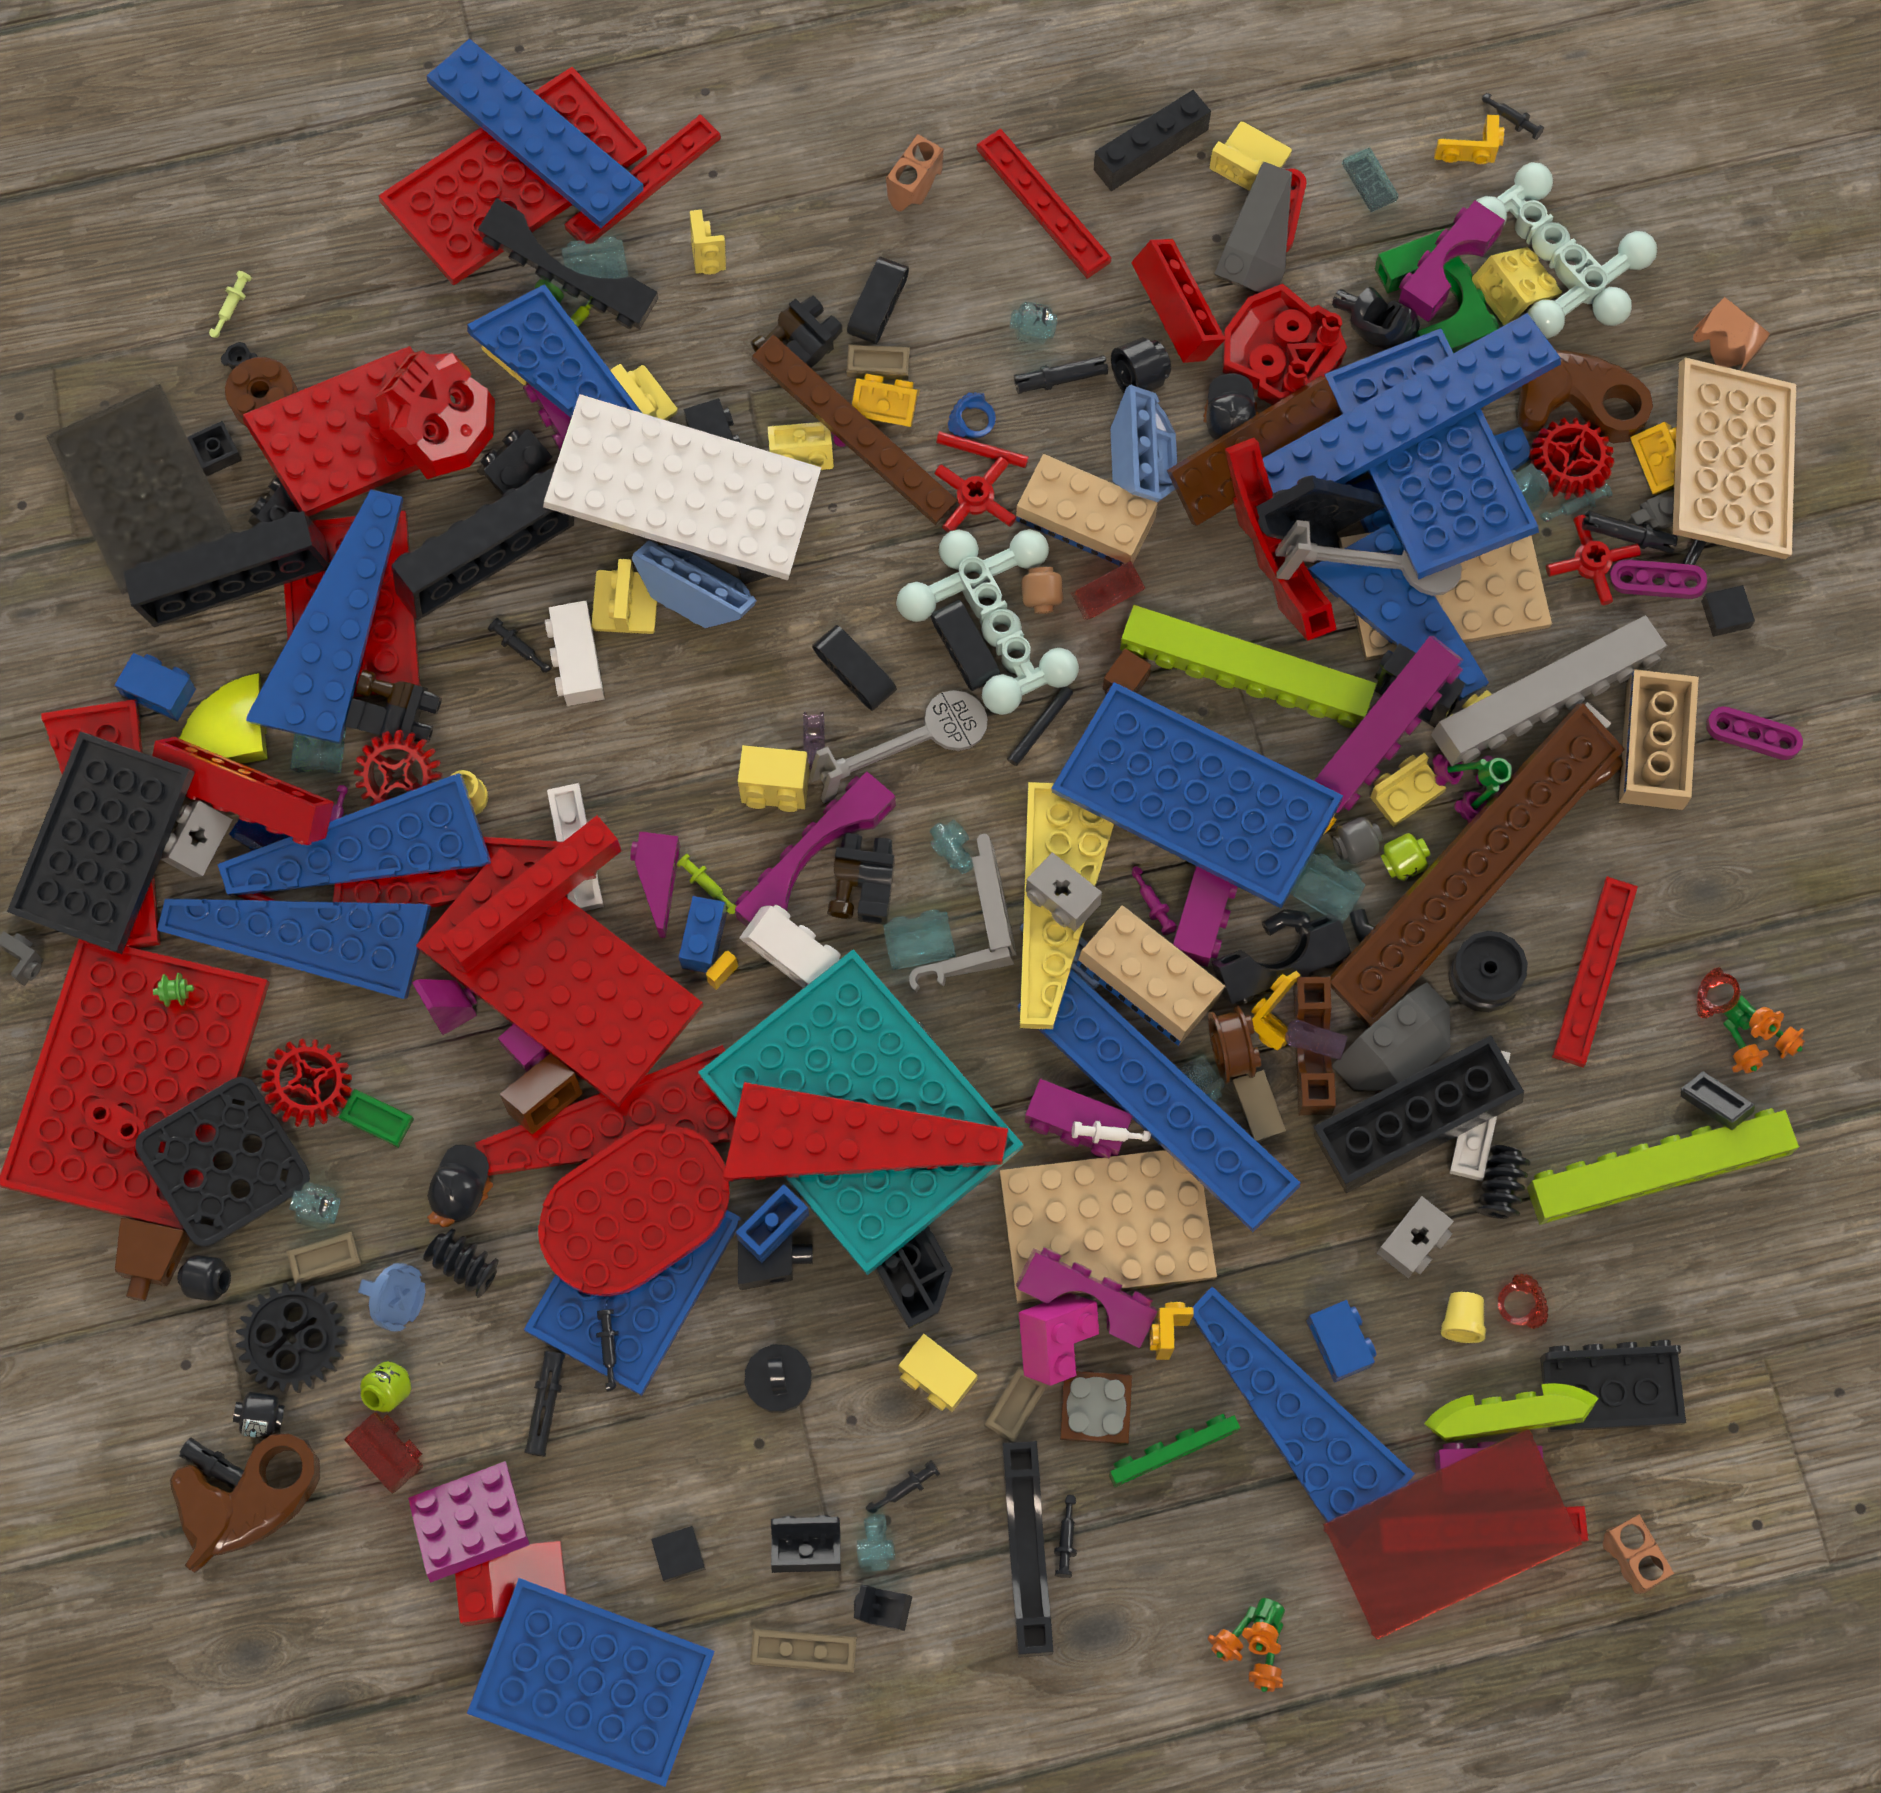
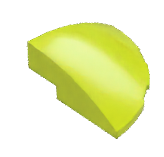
M252 674L233 680L220 687L219 690L215 691L207 699H204L187 719L179 739L240 764L267 760L266 727L246 721L247 714L262 689L260 674Z

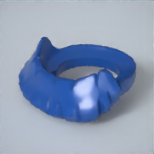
M968 393L962 399H959L954 406V410L949 415L948 428L951 433L959 437L981 438L989 434L994 427L996 416L992 406L985 401L984 393ZM966 408H976L984 411L988 417L987 427L981 431L970 430L961 417L962 412Z

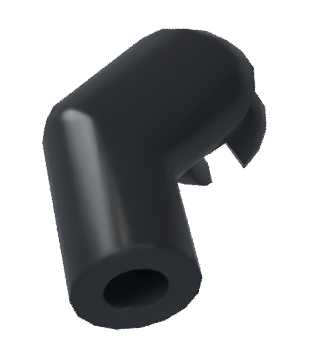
M1283 909L1264 920L1262 926L1269 936L1286 926L1295 927V931L1300 934V927L1310 922L1311 917L1304 911Z

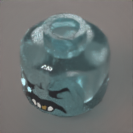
M1025 301L1018 310L1012 311L1010 328L1015 329V336L1018 340L1041 345L1048 338L1052 339L1055 334L1057 315L1053 314L1050 306Z
M307 1182L303 1185L301 1192L294 1190L289 1210L295 1211L294 1218L296 1223L323 1230L329 1223H335L341 1198L336 1197V1190L332 1187Z

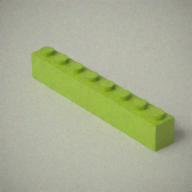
M1133 605L1121 638L1120 650L1127 649L1141 659L1146 658L1155 661L1162 668L1172 669L1174 667L1185 671L1187 675L1193 678L1202 679L1205 677L1214 680L1219 686L1231 689L1236 687L1245 690L1248 695L1255 698H1270L1276 700L1280 706L1286 708L1297 707L1307 710V713L1313 717H1328L1337 720L1340 725L1347 728L1357 727L1365 718L1377 684Z
M1773 1108L1754 1114V1119L1742 1122L1733 1130L1726 1126L1712 1130L1711 1126H1705L1692 1131V1136L1680 1139L1679 1135H1673L1660 1140L1661 1145L1649 1148L1647 1143L1640 1144L1628 1149L1629 1154L1617 1157L1616 1152H1612L1598 1157V1162L1586 1165L1585 1161H1579L1566 1166V1171L1554 1174L1553 1170L1540 1172L1534 1175L1535 1180H1532L1527 1186L1539 1225L1789 1156L1799 1148L1786 1110L1776 1113Z

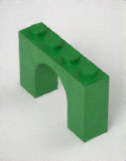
M1444 229L1378 254L1375 271L1387 294L1399 290L1402 280L1409 272L1412 274L1416 272L1419 268L1417 266L1419 260L1427 250L1432 252L1436 248V240ZM1460 256L1449 260L1443 267L1445 277L1451 285L1450 291L1457 299L1458 312L1447 320L1419 330L1416 335L1417 338L1441 328L1453 353L1499 329L1496 317L1493 314H1489L1485 306L1486 301L1480 288L1476 289L1472 281L1470 267L1467 263L1462 262Z

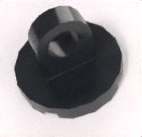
M772 1344L760 1349L750 1358L745 1369L744 1384L749 1397L757 1406L770 1413H785L797 1408L811 1389L812 1372L807 1359L797 1349L788 1345Z

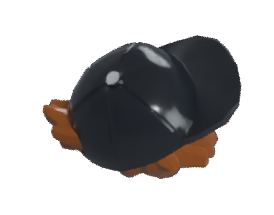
M1225 374L1214 378L1209 386L1203 421L1207 423L1208 432L1211 437L1217 440L1258 415L1259 412L1256 411L1257 402L1254 399L1253 385L1247 377L1239 374Z
M454 1145L447 1150L431 1180L427 1194L431 1210L433 1211L427 1216L430 1224L449 1227L453 1223L466 1220L476 1213L477 1208L483 1204L484 1200L488 1199L487 1193L493 1187V1183L488 1177L489 1163L487 1157L481 1151L468 1145Z

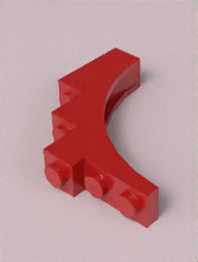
M1251 438L1225 448L1236 496L1233 498L1238 524L1253 540L1258 567L1273 582L1279 610L1307 641L1337 630L1331 602L1320 590L1304 562L1300 564L1289 580L1277 578V571L1285 562V557L1276 556L1275 553L1282 540L1265 535L1259 526V515L1256 506L1271 499L1273 495L1259 442L1255 438Z

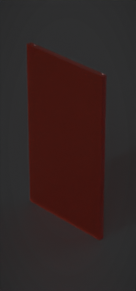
M1525 1429L1323 1524L1324 1532L1327 1533L1372 1630L1371 1634L1376 1640L1582 1544L1581 1537L1576 1532L1533 1439V1434L1529 1429Z

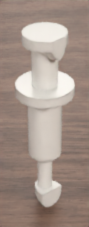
M1076 1121L1072 1125V1138H1077L1078 1135L1092 1137V1142L1097 1144L1099 1139L1125 1142L1130 1138L1146 1142L1151 1137L1149 1131H1143L1142 1134L1130 1133L1126 1128L1101 1126L1100 1121H1095L1093 1127L1082 1126L1081 1122Z

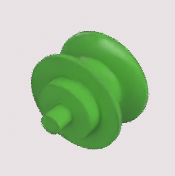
M177 973L175 980H169L166 974H163L161 981L158 982V988L153 989V995H159L160 1001H164L166 1007L170 1006L171 1000L176 999L182 1006L185 1004V999L189 996V991H194V986L188 985L187 980L183 979L181 973Z

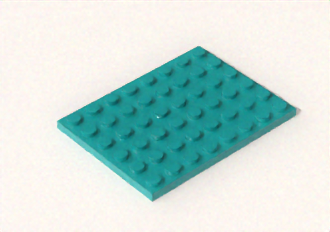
M854 949L698 1072L702 1080L735 1119L743 1085L746 1082L1008 1128L1009 1133L1003 1164L1024 1148L1023 1143ZM1003 1164L969 1167L957 1165L941 1166L937 1169H927L925 1167L905 1169V1171H894L893 1169L873 1171V1173L825 1176L824 1174L799 1175V1177L793 1178L784 1177L864 1273L869 1275Z

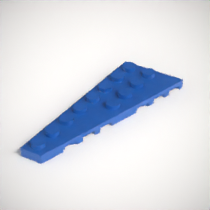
M545 284L467 324V332L470 336L570 418H572L579 394L642 413Z
M370 490L247 714L246 721L248 723L341 744L345 722L355 691L403 504L401 496Z
M169 898L164 901L157 930L401 999H407L420 952L416 945L424 936L431 905L413 903Z

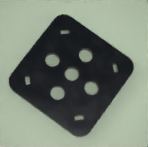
M236 1077L147 1128L136 1139L135 1148L138 1156L190 1240L200 1247L215 1245L303 1192L310 1181V1173L304 1161L275 1115L271 1112L272 1110L269 1105L265 1103L264 1097L255 1083L246 1077ZM233 1099L244 1101V1106L232 1104ZM202 1125H210L215 1129L216 1135L209 1142H201L196 1137L197 1129ZM250 1135L259 1137L262 1141L261 1149L255 1153L245 1151L242 1143L246 1137ZM160 1142L166 1143L164 1153H158ZM219 1153H227L232 1157L233 1164L227 1170H219L213 1164L214 1157ZM282 1169L288 1171L286 1182L280 1180ZM197 1170L203 1174L204 1180L199 1187L190 1188L184 1183V1176L188 1171ZM237 1181L247 1182L251 1188L249 1195L242 1199L234 1197L230 1191L232 1184ZM202 1217L214 1220L213 1226L202 1224Z

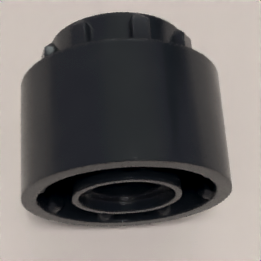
M1142 337L1112 350V371L1123 393H1125L1129 385L1150 392L1161 388L1164 385L1165 379L1171 373L1169 355L1164 346L1156 340L1150 341Z

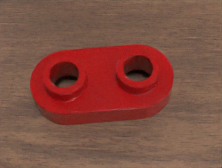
M97 1099L91 1102L85 1110L86 1124L94 1132L128 1151L136 1150L135 1146L138 1135L147 1129L146 1124L140 1118L108 1099ZM100 1110H106V1116L101 1120H97V1113ZM132 1126L134 1128L133 1133L130 1136H124V1130Z

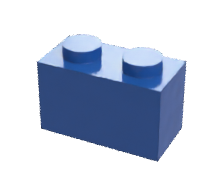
M133 653L115 683V687L122 697L129 700L135 699L138 704L177 722L196 690L187 672L177 667H173L172 670L162 666L160 660L148 654L142 657Z
M696 896L692 897L679 954L682 969L706 973L717 961L727 917L725 902Z
M783 1184L736 1231L737 1239L762 1263L809 1216L808 1207Z
M1345 1300L1309 1315L1306 1322L1334 1383L1373 1366L1375 1363L1373 1357L1377 1356L1376 1350L1369 1337L1364 1339L1359 1328L1362 1325V1320L1355 1306L1350 1308L1348 1301Z

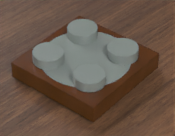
M1076 1371V1376L1064 1380L1060 1440L1128 1445L1132 1375Z

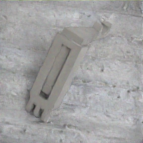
M987 834L978 836L977 844L980 856L972 857L990 949L915 968L909 976V983L916 993L920 989L917 981L921 976L937 974V982L944 987L946 977L1014 964L1013 956L1017 954L994 846Z

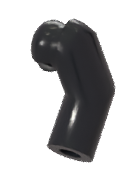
M1358 909L1349 914L1356 938L1360 943L1375 927L1369 924L1365 909Z

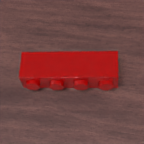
M1174 239L1150 240L1133 259L1131 264L1182 362L1206 361L1226 338Z

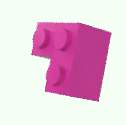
M1068 1293L1053 1299L1049 1304L1044 1302L1019 1312L1024 1376L1050 1386L1076 1376L1074 1343L1099 1334L1096 1301Z

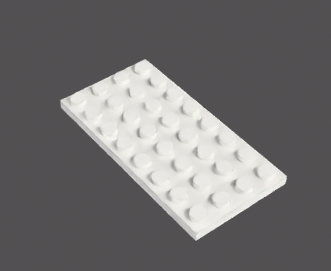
M579 394L543 507L788 580L821 467Z

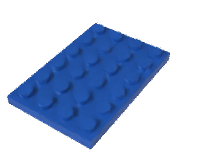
M727 1210L717 1231L704 1244L642 1286L624 1294L614 1296L586 1294L568 1286L555 1275L526 1324L524 1331L608 1377L607 1368L603 1365L601 1338H596V1333L602 1332L601 1320H598L597 1311L614 1309V1314H611L612 1331H619V1336H614L617 1363L613 1367L614 1381L642 1396L738 1229V1221L742 1220V1218Z
M518 1578L467 1714L665 1787L715 1651Z

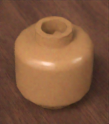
M1053 567L1028 569L1029 574H1026L1021 579L1023 604L1026 607L1034 608L1035 614L1052 613L1053 607L1063 602L1061 575L1054 572Z

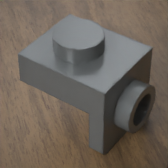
M3 931L0 935V947L20 960L12 971L11 976L18 983L25 986L29 980H33L38 975L43 959L36 951L31 949L33 943L18 933L12 937Z

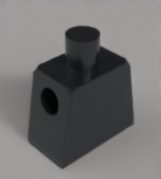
M743 1220L738 1221V1229H739L746 1221H743ZM793 1232L762 1263L738 1241V1286L740 1290L792 1281L793 1264H813V1244H793Z

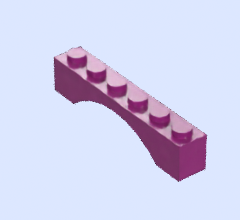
M867 771L861 778L858 776L854 777L845 788L846 793L839 800L834 799L827 805L823 812L825 815L817 823L811 822L804 829L801 835L803 838L795 846L791 844L782 852L779 858L781 861L773 869L769 867L760 875L757 880L759 884L751 892L747 890L737 899L735 903L737 906L735 908L736 918L747 927L761 907L770 905L774 907V905H778L788 912V903L793 886L800 872L810 859L826 845L843 837L845 833L874 829L896 806L895 795Z

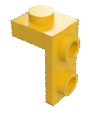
M1487 115L1483 127L1482 141L1438 139L1434 159L1443 160L1448 163L1457 161H1469L1476 164L1494 163L1499 146H1503L1504 127H1499V115Z
M1297 971L1288 976L1282 974L1271 986L1270 989L1274 993L1268 1000L1262 998L1251 1011L1255 1015L1252 1018L1254 1031L1259 1034L1260 1041L1277 1051L1288 1044L1295 1033L1271 1012L1294 985L1297 978L1301 976Z

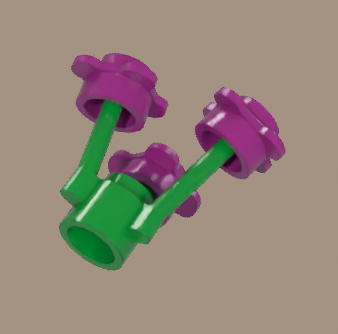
M1437 754L1433 758L1434 773L1436 775L1435 782L1439 786H1444L1448 782L1452 785L1458 784L1464 771L1479 770L1475 780L1478 785L1487 786V789L1482 794L1467 791L1464 793L1463 799L1456 801L1454 804L1456 812L1460 813L1468 823L1488 803L1487 799L1492 794L1498 792L1511 777V764L1503 758L1493 759L1492 756L1487 755L1477 762L1465 764L1461 761L1453 766L1441 754Z

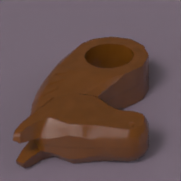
M1555 350L1561 357V365L1520 387L1517 420L1521 428L1527 432L1540 431L1545 426L1552 411L1566 402H1570L1578 410L1585 422L1590 420V429L1594 430L1600 427L1601 433L1599 437L1609 436V442L1613 444L1630 442V437L1643 431L1653 408L1649 389L1627 370L1601 358L1573 351ZM1610 398L1623 399L1632 406L1635 417L1628 420L1615 419L1606 412L1603 402Z
M289 1433L270 1435L255 1446L245 1470L232 1493L210 1485L204 1474L196 1466L187 1465L174 1471L170 1479L171 1490L178 1509L182 1529L193 1549L185 1566L196 1573L213 1556L226 1554L255 1544L276 1532L295 1517L315 1491L320 1480V1460L311 1446L304 1440ZM283 1451L298 1453L302 1461V1472L299 1479L285 1489L272 1488L266 1479V1468L269 1461L276 1454Z

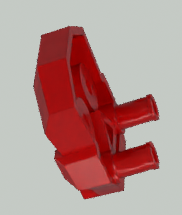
M1283 283L1250 296L1224 331L1226 340L1223 342V373L1239 374L1247 377L1252 383L1253 389L1257 390V397L1274 405L1319 376L1325 377L1326 373L1340 367L1347 349L1341 333L1342 319L1338 314L1331 313L1319 305L1310 307ZM1294 326L1297 328V330L1290 331L1287 327ZM1268 360L1272 365L1266 366L1262 362Z
M421 350L409 354L375 397L377 409L370 410V413H367L366 420L371 428L380 429V433L397 450L404 448L428 480L463 470L473 464L493 437L495 399L487 388L470 377V369L453 352L433 355ZM451 395L455 399V404L451 401ZM425 428L429 430L430 436L426 435Z

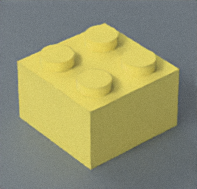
M742 745L738 775L741 803H746L748 807L763 809L765 806H776L786 812L805 809L810 775L807 752Z

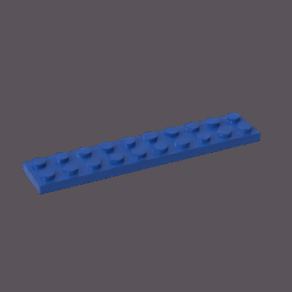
M1527 313L1264 457L1263 462L1273 494L1280 490L1290 489L1297 485L1299 479L1311 475L1316 476V478L1333 480L1336 483L1344 484L1561 365V357Z
M1071 969L1053 1029L1038 1030L1118 1106L1129 1113L1136 1123L1145 1131H1149L1154 1140L1245 1226L1254 1232L1300 1187V1181ZM1021 1003L1017 1006L1019 1012L1021 1008Z

